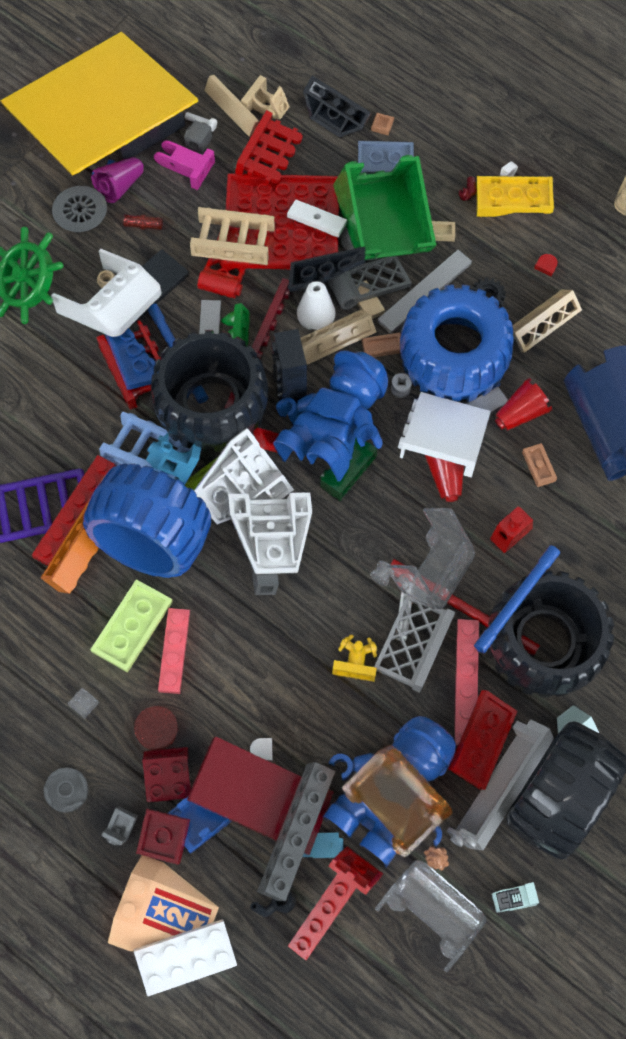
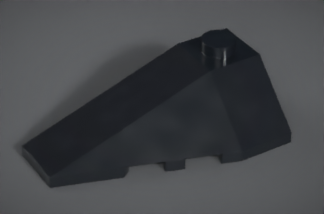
M365 246L291 262L289 292L306 291L308 285L312 282L325 284L365 263L366 258Z

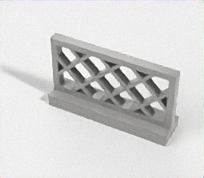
M407 594L374 666L377 668L376 671L412 687V690L420 693L455 612L450 609L446 611L411 594ZM409 600L418 605L419 612L409 614L406 607ZM433 611L440 614L437 621L429 623L425 613ZM422 614L426 625L415 628L411 618ZM408 619L412 630L401 633L398 624ZM427 628L430 638L421 642L417 631ZM414 633L417 644L407 647L403 636ZM400 638L403 648L393 652L390 642ZM419 647L422 656L412 661L408 650ZM405 652L409 662L398 666L394 655ZM391 656L395 667L391 669L381 667L382 659ZM411 665L414 673L411 680L402 676L401 668Z

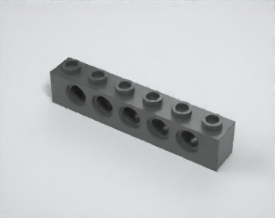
M316 762L306 765L257 892L277 901H286L334 776V770Z

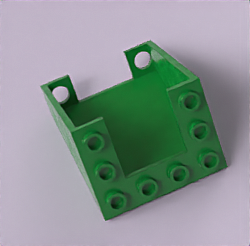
M402 156L391 172L381 170L368 175L367 173H360L364 168V162L357 163V161H351L346 163L333 186L343 218L347 219L346 227L353 248L365 246V260L432 251L436 246V240L419 156Z

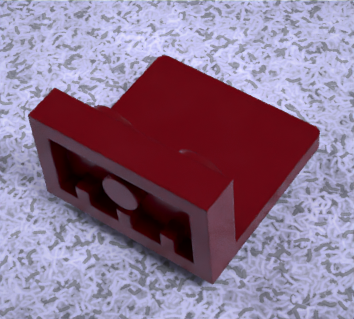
M188 747L144 751L142 761L147 802L185 799L189 796L191 787L188 768Z

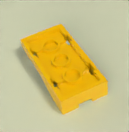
M477 176V217H496L511 213H553L552 177Z

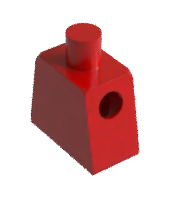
M518 506L497 525L490 540L503 553H506L532 530L533 519Z

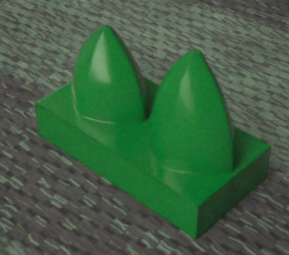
M242 303L235 304L234 311L224 316L220 321L223 324L233 326L228 331L231 334V338L239 337L248 346L250 312Z

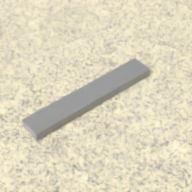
M457 250L378 318V323L390 334H393L404 324L410 308L415 306L416 301L421 296L425 295L428 297L429 291L435 288L443 290L446 285H449L465 271L472 261L461 251Z

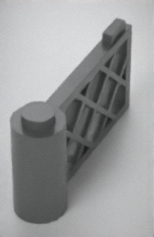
M397 256L380 258L379 260L362 264L328 282L339 305L344 310L353 308L358 302L408 288L412 284ZM392 262L396 266L395 270L385 267L386 264ZM371 268L379 270L377 275L367 271ZM382 271L392 275L390 280L380 277ZM356 273L362 276L360 280L352 278L351 274ZM397 276L402 278L404 282L397 283L393 279ZM364 277L374 280L372 285L362 281ZM377 281L387 284L385 288H379L375 285ZM362 286L370 290L368 293L361 295L358 289Z

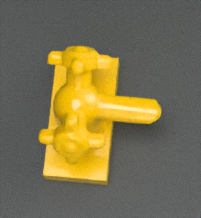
M352 634L345 637L341 641L338 650L341 652L346 648L350 651L348 661L334 660L332 674L374 682L377 668L364 666L365 655L370 652L374 658L377 657L376 644L371 638H367L368 644L363 646L361 641H356L353 644L351 642L354 637Z

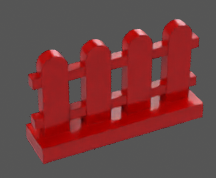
M266 110L237 161L235 174L242 177L244 171H248V175H257L265 179V182L268 184L270 182L279 183L281 173L276 170L277 168L280 170L287 169L289 162L284 158V155L287 157L294 156L296 149L290 144H300L302 134L297 132V128L292 130L281 125V121H272L273 113ZM276 135V136H278V137H280V138H282V139H285V140H287V141H286V142L281 141V140H279V139H277V138H275V137H273V136ZM269 148L273 151H276L279 153V155L272 153L266 149ZM262 161L266 164H269L272 166V168L267 167L259 162Z

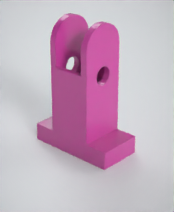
M163 141L161 144L163 150L171 156L156 152L154 155L155 161L165 168L189 177L191 187L198 190L215 163L214 151L207 148L205 153L201 155L171 141Z

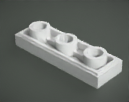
M298 200L294 201L287 212L288 218L338 238L347 225V219Z

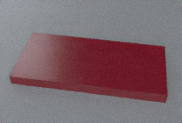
M215 736L211 741L187 800L277 841L302 777ZM329 789L304 851L306 855H310L324 819L323 815L326 813L332 798L333 791Z

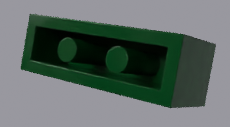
M356 437L349 468L341 481H337L331 468L329 470L326 469L320 476L321 488L341 501L376 459L377 448L367 441L365 446L360 447Z

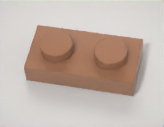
M542 443L523 449L522 454L536 486L540 487L556 482L557 476Z

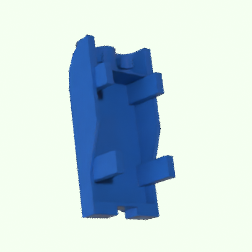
M187 798L168 812L169 814L190 819L184 845L190 854L232 822L188 801Z

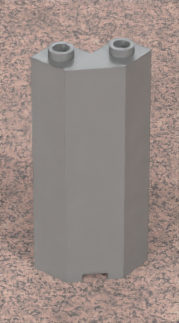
M531 719L527 725L516 721L513 730L517 736L493 771L486 789L480 791L457 829L448 828L447 832L454 844L459 847L464 845L470 849L484 850L554 740L549 728Z

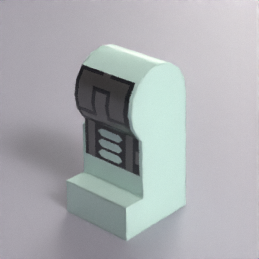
M534 882L492 893L496 913L536 906L539 903Z

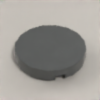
M65 767L57 769L49 775L43 791L44 798L50 807L56 811L67 813L75 811L83 805L87 799L89 788L88 782L81 772Z

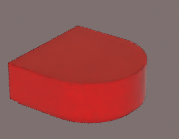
M544 254L538 259L534 269L552 276L557 267V259L551 254Z

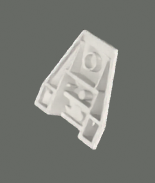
M245 428L228 442L194 491L197 493V497L202 498L206 503V507H208L211 513V518L216 524L231 519L229 515L228 494H249L250 500L282 499L294 489L264 449L260 448L258 441L248 428Z
M290 493L287 499L250 500L249 494H228L230 518L255 574L297 573L312 515L310 493Z

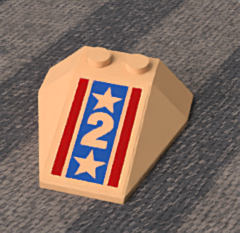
M142 855L130 875L113 919L108 943L128 951H134L136 948L213 923L219 907L164 862Z

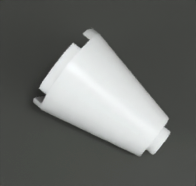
M312 282L308 285L299 303L297 319L306 329L318 330L333 323L336 312L326 286L321 282Z

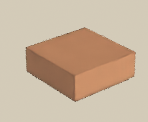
M376 113L371 131L389 135L394 117Z

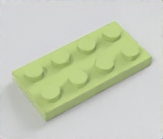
M136 580L90 649L91 652L128 673L171 606L172 599Z

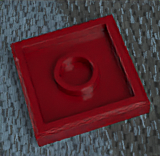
M146 809L136 854L177 865L180 864L190 819L153 809Z

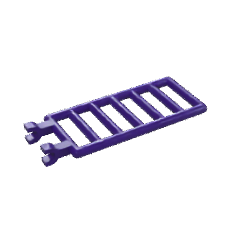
M79 468L1 484L0 521L3 534L0 535V543L46 534L52 525L45 484L57 481L61 506L63 508L68 500L65 480L77 477L79 484L85 475L84 470ZM37 486L44 526L32 528L24 488ZM13 490L17 492L23 530L11 532L4 496V492Z

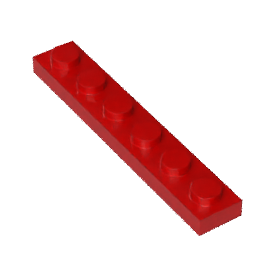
M99 455L96 456L32 554L34 559L47 566L50 564L91 498L94 490L104 475L111 468L116 467L115 463Z

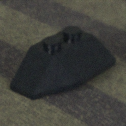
M313 75L303 90L310 119L340 138L362 130L372 114Z

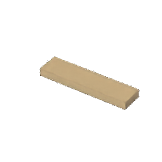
M215 75L209 76L204 91L251 137L258 126L259 120Z

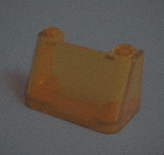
M387 746L379 750L342 787L346 797L351 802H364L393 834L392 848L404 858L414 851L453 813L447 802L401 752L393 746Z

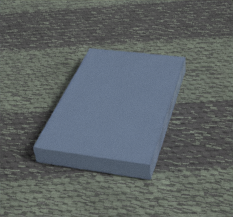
M358 141V163L364 162V168L360 173H367L368 175L381 170L391 172L402 156L412 155L414 157V142Z

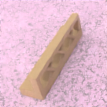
M561 289L513 325V337L521 352L525 353L582 311L574 291ZM571 301L574 309L570 312H565L567 303ZM559 312L558 321L552 323L553 313ZM541 322L545 323L544 331L541 334L536 333L538 325ZM529 333L531 334L530 340L525 345L521 337Z
M361 309L326 327L301 337L306 364L315 362L376 333L371 315Z

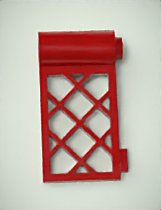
M209 258L204 270L199 275L197 288L235 299L241 295L243 285L240 283L246 268H237L239 271L238 276L231 275L228 271L235 268H222V259ZM217 263L221 266L219 270L210 269L212 265Z

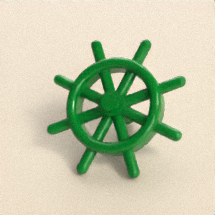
M23 226L21 228L20 243L15 244L8 251L0 247V256L2 257L0 262V296L3 299V303L0 306V317H3L8 308L13 306L21 309V323L27 324L29 321V308L36 306L42 299L48 305L53 303L52 297L47 293L52 283L53 271L62 269L64 265L62 262L53 263L49 252L46 250L53 238L52 233H46L38 245L28 242V228ZM28 252H34L28 261ZM20 257H21V265L17 262ZM39 261V267L34 268L37 262ZM21 289V299H17L16 296Z

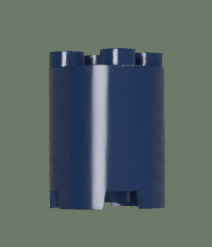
M626 345L604 350L606 362L588 372H585L583 367L578 364L564 379L572 403L608 481L617 480L626 475Z

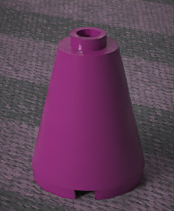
M131 157L98 167L92 171L94 172L91 175L93 186L106 197V202L115 203L141 176L144 167L141 160Z

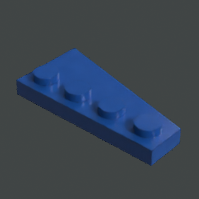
M128 328L123 334L116 337L106 335L127 390L150 385L155 361L152 358L150 359L145 352V348L135 339L132 331Z

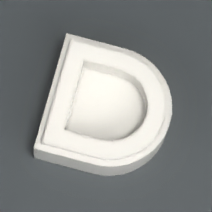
M512 161L502 167L500 176L513 177L518 166Z
M259 738L253 741L250 746V753L267 761H272V738Z

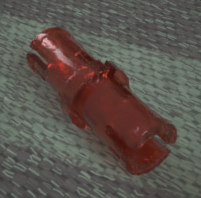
M125 214L123 225L124 227H137L141 230H145V228L162 230L163 218L147 217L144 214L141 216Z

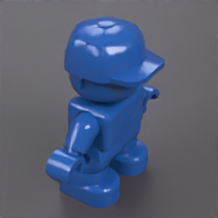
M339 351L334 357L335 365L333 366L335 372L329 381L330 389L321 388L317 393H311L299 399L297 404L292 398H284L277 403L276 410L279 415L286 416L288 414L292 424H294L291 429L282 430L273 443L283 462H286L293 450L301 461L306 455L310 464H313L317 457L330 465L337 481H341L349 468L356 437L360 447L365 446V442L369 439H372L376 448L380 449L382 447V438L376 426L373 425L372 414L367 409L377 399L383 398L388 387V375L380 361L360 351Z
M418 716L405 723L400 728L399 733L394 736L391 753L395 761L389 757L382 758L373 753L354 757V760H351L345 754L334 755L329 761L330 766H335L338 762H344L348 766L346 772L342 773V780L348 779L353 771H356V774L368 775L345 794L338 797L335 803L323 815L324 820L327 821L329 819L349 838H351L359 827V823H361L370 831L359 845L377 856L386 868L402 846L408 820L414 809L418 821L422 822L417 831V838L422 837L424 830L431 829L436 834V839L433 841L436 847L441 841L442 831L433 822L435 820V801L425 791V785L420 780L430 782L434 781L438 776L445 774L455 754L456 743L453 737L440 724L427 717Z

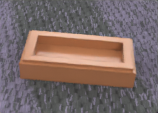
M400 332L362 338L361 340L364 353L372 357L400 353Z

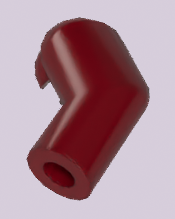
M468 177L466 179L467 188H463V191L459 190L458 195L461 200L467 201L477 193L475 177Z

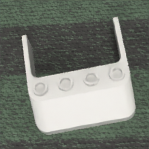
M100 249L99 255L103 269L117 275L89 302L78 304L55 293L51 296L58 314L106 335L116 337L123 334L161 296L162 292L160 284L140 264Z

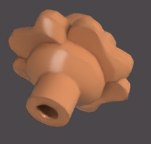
M430 846L429 849L425 850V860L428 866L441 871L444 867H447L449 862L447 861L446 849Z

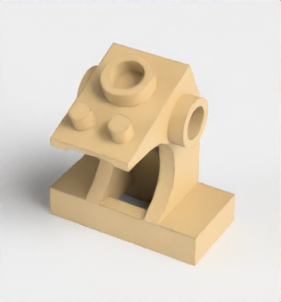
M260 75L242 98L241 103L250 112L253 109L264 115L267 110L273 113L272 119H281L290 107L281 86L278 87L274 95L267 92L266 78Z

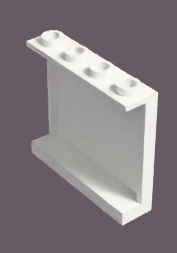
M421 392L419 399H414L412 411L409 413L407 423L410 424H405L403 436L405 437L401 436L398 445V448L401 449L400 458H403L406 449L464 465L466 466L464 476L472 478L491 411Z

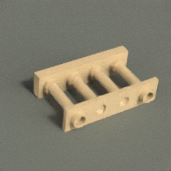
M198 207L199 222L203 224L200 237H191V256L268 265V247H265L264 244L267 231L274 232L275 230L274 216ZM210 224L222 225L218 241L207 239ZM229 226L240 227L237 243L226 242ZM248 228L259 230L256 245L245 244Z

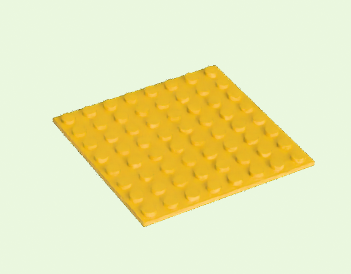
M120 32L0 101L73 176L154 127L159 126L164 121L174 117L186 108H189L198 102V98L123 32Z

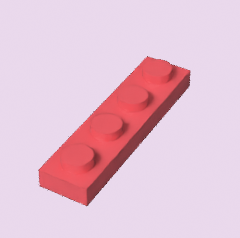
M168 608L158 691L161 693L180 694L190 610Z

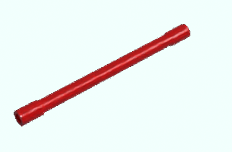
M396 559L390 564L388 570L403 579L414 581L415 585L472 619L479 620V623L488 627L490 616L412 571ZM521 635L524 649L534 656L540 645Z

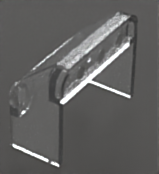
M424 508L423 512L431 524V528L426 535V540L431 550L418 570L415 566L387 565L386 568L401 592L432 609H443L472 563L475 550L452 508Z
M420 860L414 861L375 907L377 912L386 903L394 911L403 912L408 908L443 938L440 941L441 952L451 959L443 969L445 972L450 970L486 923V917L481 910L431 867Z

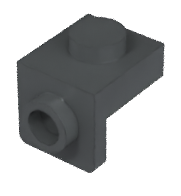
M119 806L116 807L107 829L103 831L101 836L113 845H122L128 840L138 816Z

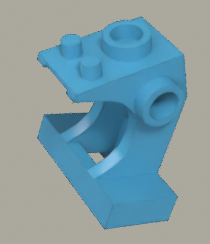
M169 433L164 437L160 435L158 437L159 441H154L148 448L149 455L146 461L154 469L176 476L185 486L199 460L201 448L193 444L190 451L186 453L177 452L172 449V444L168 442Z

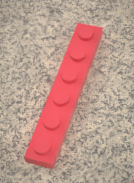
M457 620L454 741L457 747L478 700V650L474 647V644L479 639V620Z

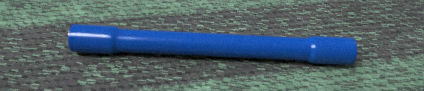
M152 304L147 311L160 330L168 347L172 348L173 341L176 339L168 327L159 306ZM202 385L192 392L199 404L206 402L209 398Z
M550 545L538 560L537 565L489 628L476 641L474 647L479 652L485 653L500 630L544 572L550 568L559 556L560 551L556 547Z

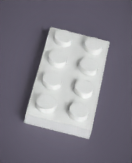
M223 919L134 949L147 996L237 966Z

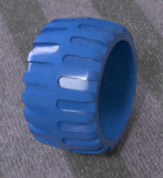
M454 284L446 285L444 290L435 288L429 291L428 297L425 295L421 296L416 301L415 306L410 308L400 334L402 366L405 374H409L412 384L414 386L419 385L420 392L430 393L434 396L459 403L463 399H466L468 403L476 400L478 395L485 396L490 393L491 389L500 383L509 367L513 354V325L508 320L509 314L504 307L499 308V301L493 296L488 298L486 291L479 288L477 291L470 290L469 285H462L461 288H454ZM445 324L463 325L481 334L482 340L476 349L467 353H454L446 350L438 343L435 338V330L438 326Z
M134 463L119 464L107 472L94 490L83 517V526L88 537L107 555L136 571L163 578L181 576L189 570L201 552L211 526V513L208 507H206V503L202 498L197 497V493L192 488L184 486V483L179 479L175 480L169 477V474L166 472H158L153 467H141L139 464Z

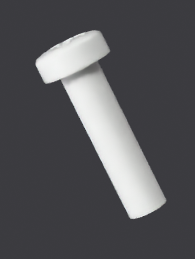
M189 112L185 114L186 120L204 122L211 126L212 132L217 127V120L214 118L208 120Z

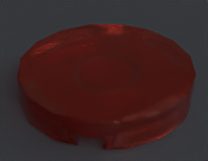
M160 706L146 708L139 714L135 720L134 731L137 740L142 746L149 750H161L174 742L178 733V724L176 717L170 710Z

